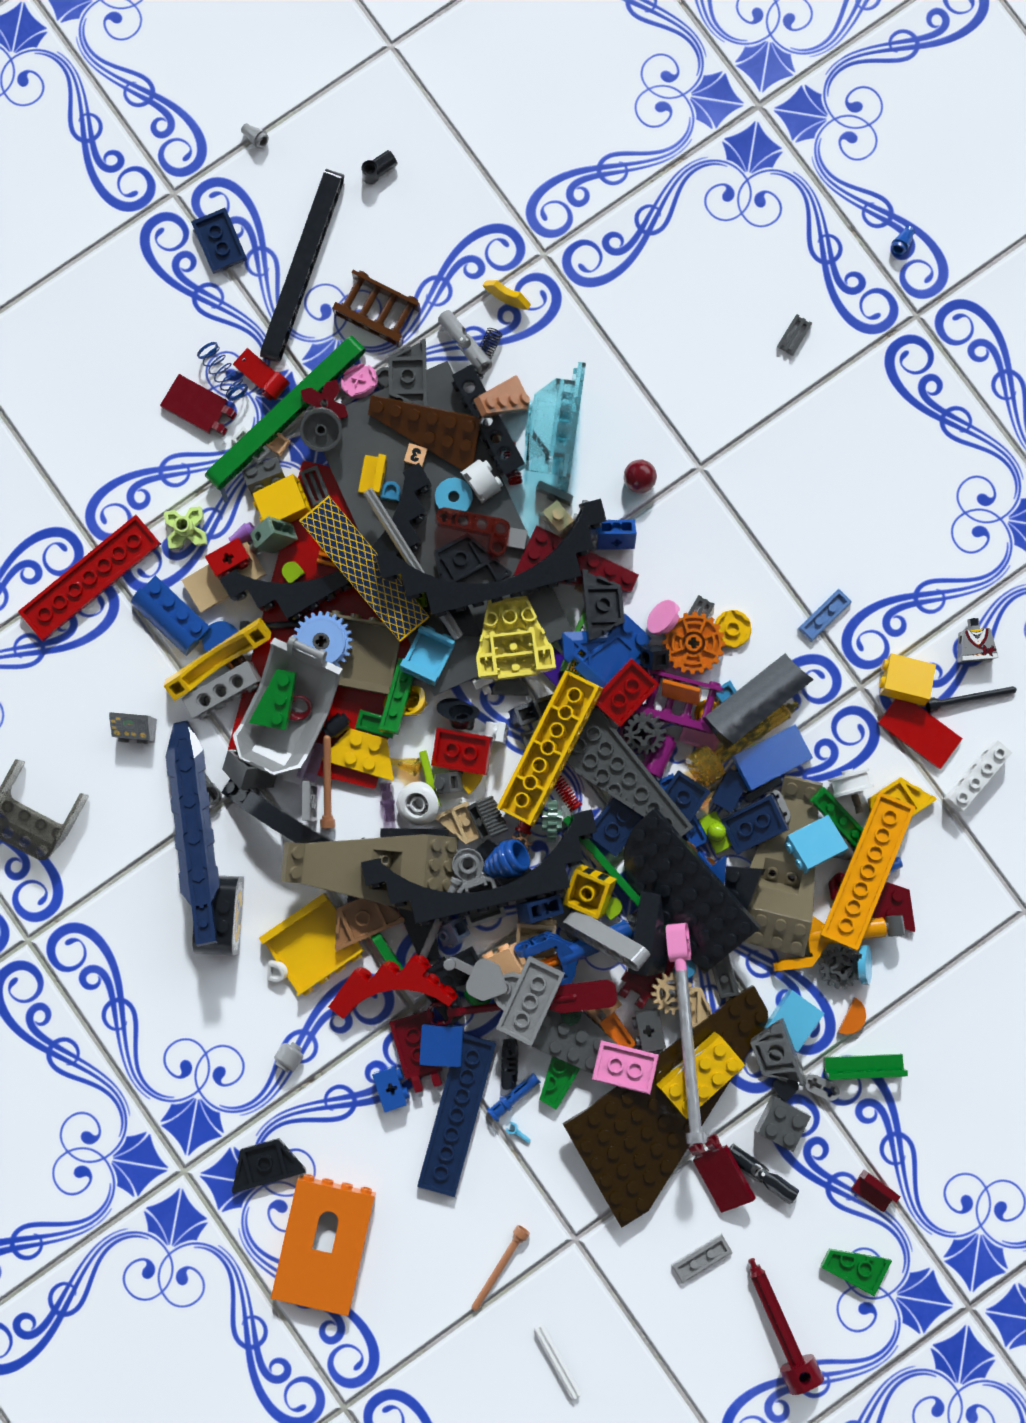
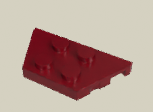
M886 882L871 918L883 917L885 920L886 916L903 915L905 929L915 932L910 890Z

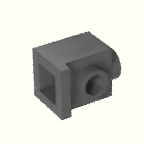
M461 772L435 774L434 786L437 788V794L463 791ZM451 777H454L455 788H452Z

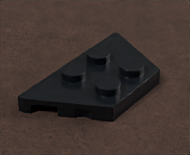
M582 569L581 582L587 642H591L624 624L622 588L618 583L610 582L600 575L597 577L589 573L587 569Z
M280 1138L240 1149L232 1193L303 1174L307 1170Z

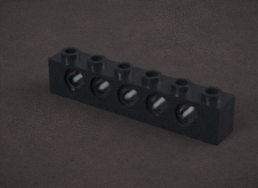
M471 364L452 375L454 381L451 383L456 392H461L463 397L460 400L465 409L469 407L472 412L471 416L482 418L479 435L483 442L487 440L490 446L487 450L491 458L496 457L498 461L496 467L500 475L505 474L506 478L527 468L500 416L482 417L479 410L474 409V399L485 393L486 390L473 365ZM468 386H475L472 393L465 392ZM487 418L493 420L490 426H484L483 421ZM500 435V442L493 443V436ZM503 452H510V457L508 459H501V454Z

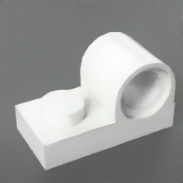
M486 722L484 735L493 737L492 743L506 745L509 726L504 722Z

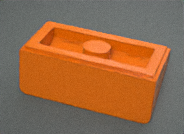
M667 679L662 681L663 697L699 705L702 696L700 688Z

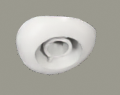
M410 783L401 790L397 797L398 813L409 823L426 825L434 821L438 814V798L432 787L427 783Z

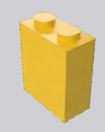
M293 474L252 493L255 499L253 501L254 507L261 515L259 517L260 522L270 516L291 523L311 511L300 480Z
M891 653L882 663L881 670H884L878 683V687L881 688L880 695L925 706L931 698L936 664Z

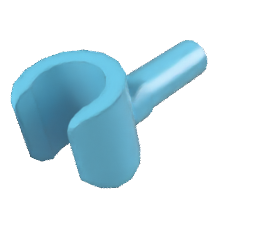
M510 1122L515 1126V1130L512 1132L506 1128V1132L508 1134H516L529 1143L531 1139L518 1129L517 1123Z

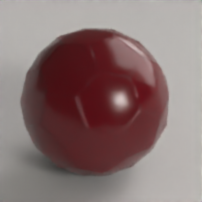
M638 459L627 465L624 470L623 479L625 485L631 491L645 493L655 485L657 472L649 461Z

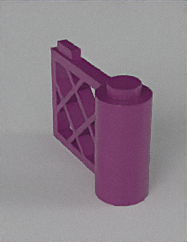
M627 721L624 722L619 731V735L623 737L625 742L630 740H626L623 734L625 726L630 725ZM639 722L636 724L634 730L638 729ZM642 731L643 734H646V735L651 734V733ZM664 734L666 740L661 741L663 746L657 747L656 752L653 753L651 751L646 755L645 751H643L645 756L644 766L653 776L662 778L677 745L674 741L675 738L668 734ZM657 736L653 737L654 739L651 744L655 742Z

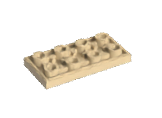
M248 542L243 543L253 561L249 562L250 565L242 570L237 569V571L241 575L259 580L267 574L256 555L250 550ZM228 557V563L230 564L232 563V558ZM209 564L181 580L201 614L229 598L224 586L215 576Z

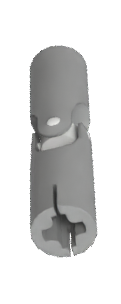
M451 310L442 312L438 317V322L451 339L457 341L458 347L479 374L489 371L492 367V361L476 341L467 334L466 329Z

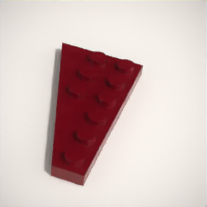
M536 525L513 576L532 568L542 561L564 538ZM589 551V554L578 556V553H576L580 572L582 569H587L589 573L597 577L600 575L610 582L613 581L620 584L622 592H632L639 574ZM581 576L576 577L577 581L567 583V585H582ZM565 580L558 582L560 584H566Z

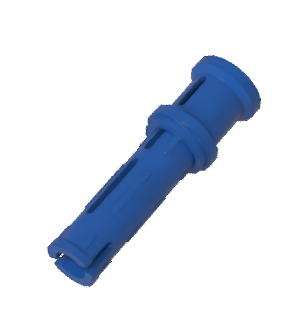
M531 1073L509 1094L500 1096L499 1101L491 1108L487 1107V1111L496 1122H499L501 1116L507 1111H512L513 1105L541 1083L534 1073Z

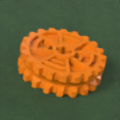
M686 612L683 613L682 618L679 617L675 627L670 632L664 634L666 639L662 640V644L666 645V648L669 649V662L674 663L673 667L675 669L680 667L683 673L690 671V674L694 675L695 671H699L701 674L704 673V669L711 670L713 668L712 664H717L720 661L718 656H722L724 653L721 647H725V642L721 639L724 637V633L719 632L721 626L714 624V618L707 619L705 613L699 616L697 612H693L692 615H688ZM691 638H696V641L699 642V646L696 645L694 649L691 645H688V641H692Z

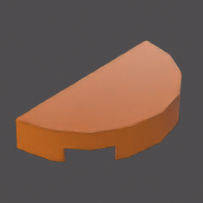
M856 997L853 998L837 1031L838 1033L845 1035L854 1034L865 1024L866 1009Z

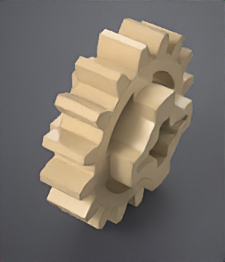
M669 971V976L662 973L661 980L657 977L655 978L658 983L657 985L652 984L655 991L650 992V994L656 997L652 1002L659 1003L657 1005L659 1010L664 1007L663 1012L665 1014L670 1010L671 1014L675 1015L676 1010L679 1011L678 1004L674 1006H669L671 1002L678 1003L676 981L673 984H667L666 982L676 980V975L674 976L673 972ZM662 988L663 996L660 998V989ZM670 989L675 992L676 995L674 997L670 995ZM689 990V995L694 994L693 990Z

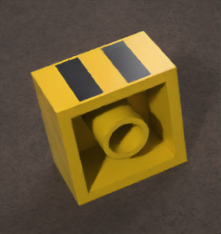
M581 864L574 869L569 884L570 887L567 890L563 904L599 919L607 910L617 879Z

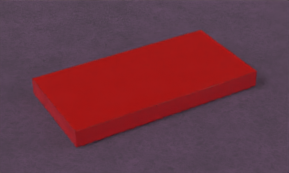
M894 699L877 723L938 769L943 767L963 739L917 704L899 699Z

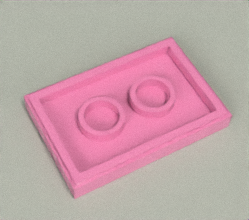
M601 1040L592 1080L650 1094L659 1055Z

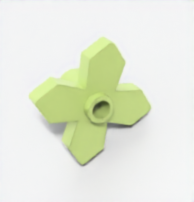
M202 507L189 508L185 516H181L175 510L164 512L165 523L174 528V531L167 537L168 547L171 550L182 549L187 539L196 546L207 545L206 533L197 528L204 519Z

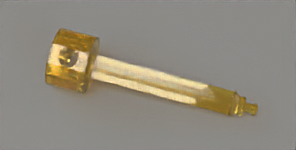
M794 701L793 704L787 703L782 705L727 749L722 745L712 751L707 745H702L684 758L690 773L703 787L709 786L725 775L722 763L787 719H791V715L795 712L794 709L799 707V703Z

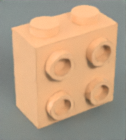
M516 942L510 945L505 943L497 948L498 951L493 953L490 950L482 955L483 958L497 963L503 975L509 972L521 973L526 963L524 957L516 956L514 950Z

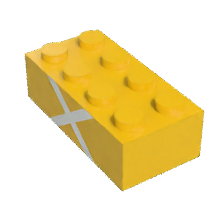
M713 1032L694 1050L700 1107L746 1066L716 1032ZM682 1060L656 1085L681 1115L688 1119L684 1063Z

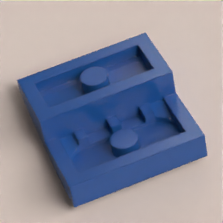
M423 1024L419 1065L461 1067L464 1027Z

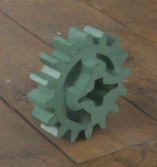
M548 800L547 810H542V832H547V842H556L557 832H562V811H557V800Z

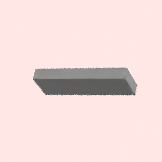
M721 1233L671 1265L681 1282L684 1283L731 1254L732 1250Z

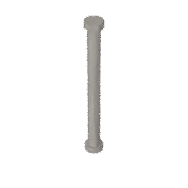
M451 877V884L447 892L456 893L462 881ZM439 918L435 919L420 955L427 958L442 922H439Z

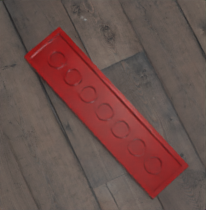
M135 514L22 607L18 613L42 641H45L158 548L161 543L138 515Z

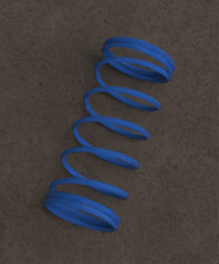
M217 342L207 343L199 349L197 357L203 359L202 364L209 367V374L215 375L214 381L221 383L220 389L227 391L226 398L229 401L240 398L248 390L247 384H241L243 379L237 380L228 389H222L221 387L223 382L232 379L237 374V371L231 372L222 381L216 380L217 374L229 369L232 363L225 364L216 373L210 372L211 366L223 361L226 355L219 356L211 365L204 364L205 358L213 356L220 350ZM215 345L207 354L200 356L206 348ZM242 387H245L241 393L234 397H230L235 391Z

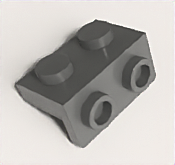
M277 457L242 470L252 497V493L285 478Z

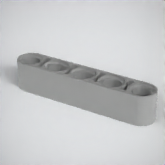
M575 909L562 922V927L568 933L634 971H638L650 957L649 951L644 946Z

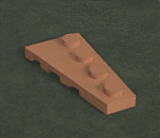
M517 375L474 399L482 417L526 412L533 408L530 398L526 394Z

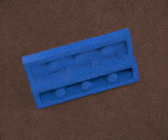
M156 575L143 588H139L131 600V604L186 657L211 629L202 618Z

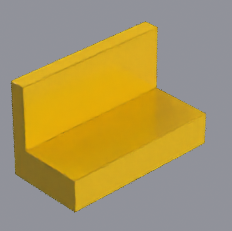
M378 454V457L365 455L358 493H364L372 488L376 495L380 496L388 460L386 455Z

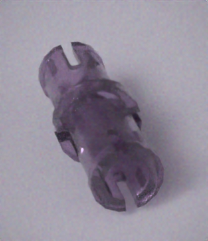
M392 782L379 784L382 799L380 805L383 808V822L396 821Z

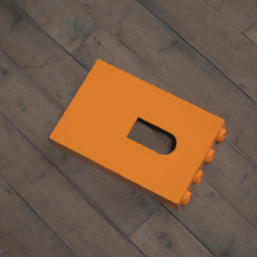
M303 1174V1176L300 1175L297 1179L271 1299L348 1316L376 1192H372V1189L369 1187H361L359 1189L354 1188L353 1184L342 1182V1184H336L332 1179L323 1178L318 1180L314 1179L315 1176ZM324 1212H333L338 1218L332 1253L312 1249L319 1217Z

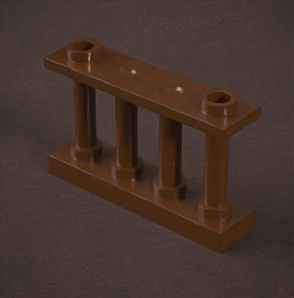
M353 269L351 273L356 281L344 303H334L332 307L334 315L400 348L403 343L400 331L412 309L417 312L421 310L418 299L411 295L407 297L370 278L364 271L359 270L358 272ZM362 284L372 288V291L361 311L355 312L351 310L350 306ZM380 292L389 298L378 319L373 321L368 318L367 314ZM395 301H398L406 306L394 328L389 329L383 323Z

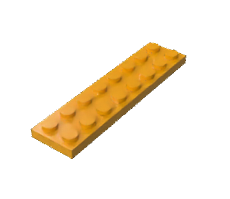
M878 792L821 931V936L858 951L915 811V806Z

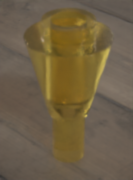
M391 758L392 766H396L414 777L417 773L421 772L422 763L419 758Z

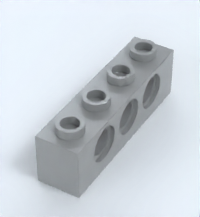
M246 661L181 699L192 719L203 720L210 716L209 712L214 709L216 711L226 707L225 703L230 700L234 702L242 698L244 692L256 690L258 684H260L261 677L253 662ZM239 677L243 681L241 687H238L236 684V681ZM222 687H225L226 694L224 697H222L220 694V690ZM206 696H208L210 699V703L208 706L204 704V698Z

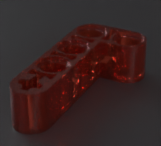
M446 507L440 508L437 511L435 523L439 527L489 537L488 553L493 557H499L506 551L510 532V525L507 520ZM442 514H446V518L450 519H446V521L443 522L442 518L439 516H442ZM453 515H455L456 517L454 518L453 524H451L453 520L452 517ZM458 518H466L468 524L465 526L460 525ZM484 521L486 529H479L477 522ZM496 525H503L505 532H497ZM494 543L501 545L502 550L500 552L493 550L492 545Z

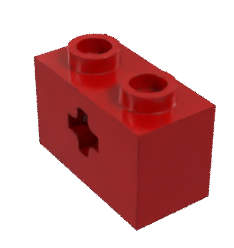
M239 538L205 556L218 579L235 569L242 570L250 565L249 562L253 561ZM228 557L232 558V563L230 564L228 563Z

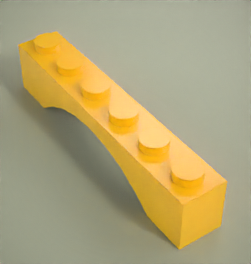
M261 617L165 679L163 687L173 700L176 701L228 662L268 641L271 638V631Z

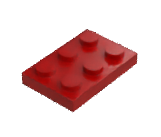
M630 658L603 687L596 705L621 727L660 684Z
M437 728L431 766L487 775L493 737Z

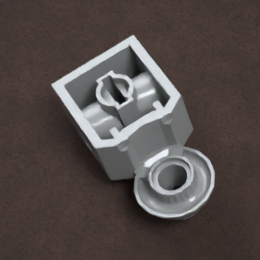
M462 849L453 857L452 869L455 875L462 879L461 886L459 885L456 890L457 893L486 891L497 887L494 878L482 874L483 858L474 849ZM465 859L472 860V866L470 868H464L462 866V863ZM497 905L489 906L490 910L478 913L477 909L471 910L470 915L464 917L468 927L471 928L506 916L504 907L497 908Z

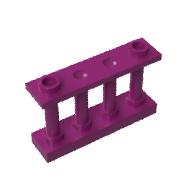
M648 669L647 671L649 675L654 676L653 678L659 684L661 678L709 690L702 718L712 711L716 693L724 694L723 687H720L721 684L710 681L708 684L665 673V669L654 671ZM658 687L647 698L646 704L644 703L643 706L636 710L638 715L642 712H645L646 716L649 713H653V718L660 717L659 721L711 735L713 733L702 718H699V721L691 719L692 716L690 714L693 704L685 703L683 713L678 716L674 715L672 711L675 699L667 698L662 711L655 710L653 705Z

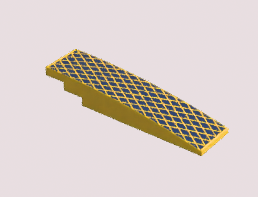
M327 496L299 520L400 642L429 618V615L416 599L411 600L410 596L405 597L402 583L398 578L387 582L385 578L380 579L374 557L378 554L330 496Z

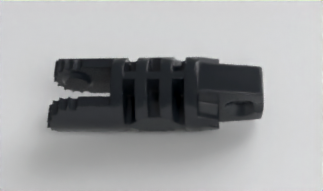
M506 1038L503 1040L501 1052V1086L503 1090L516 1088L519 1062L517 1040Z

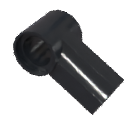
M387 150L375 159L365 161L361 166L363 181L367 184H375L380 176L397 166L398 162L393 153ZM368 171H374L372 174L366 173Z

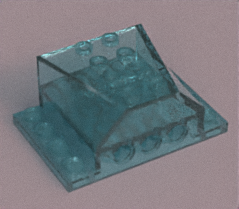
M578 362V368L573 369L572 380L555 378L534 394L533 401L529 400L528 419L526 420L525 446H527V468H525V471L558 475L557 488H561L560 490L567 493L586 368L585 362Z

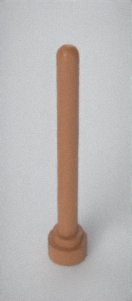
M328 735L323 737L324 815L320 819V828L336 827L331 810V737Z
M517 1225L512 1236L513 1240L471 1306L473 1311L479 1310L518 1245L529 1237L530 1232L523 1226Z

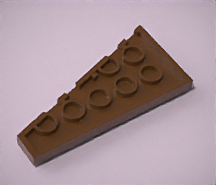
M371 395L368 415L420 446L428 448L427 450L461 470L466 469L475 462L482 421L481 417Z

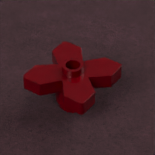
M337 380L326 382L322 394L312 387L301 390L305 403L316 408L322 407L321 401L326 400L328 405L325 408L334 411L339 419L348 417L345 405L334 401L340 393Z

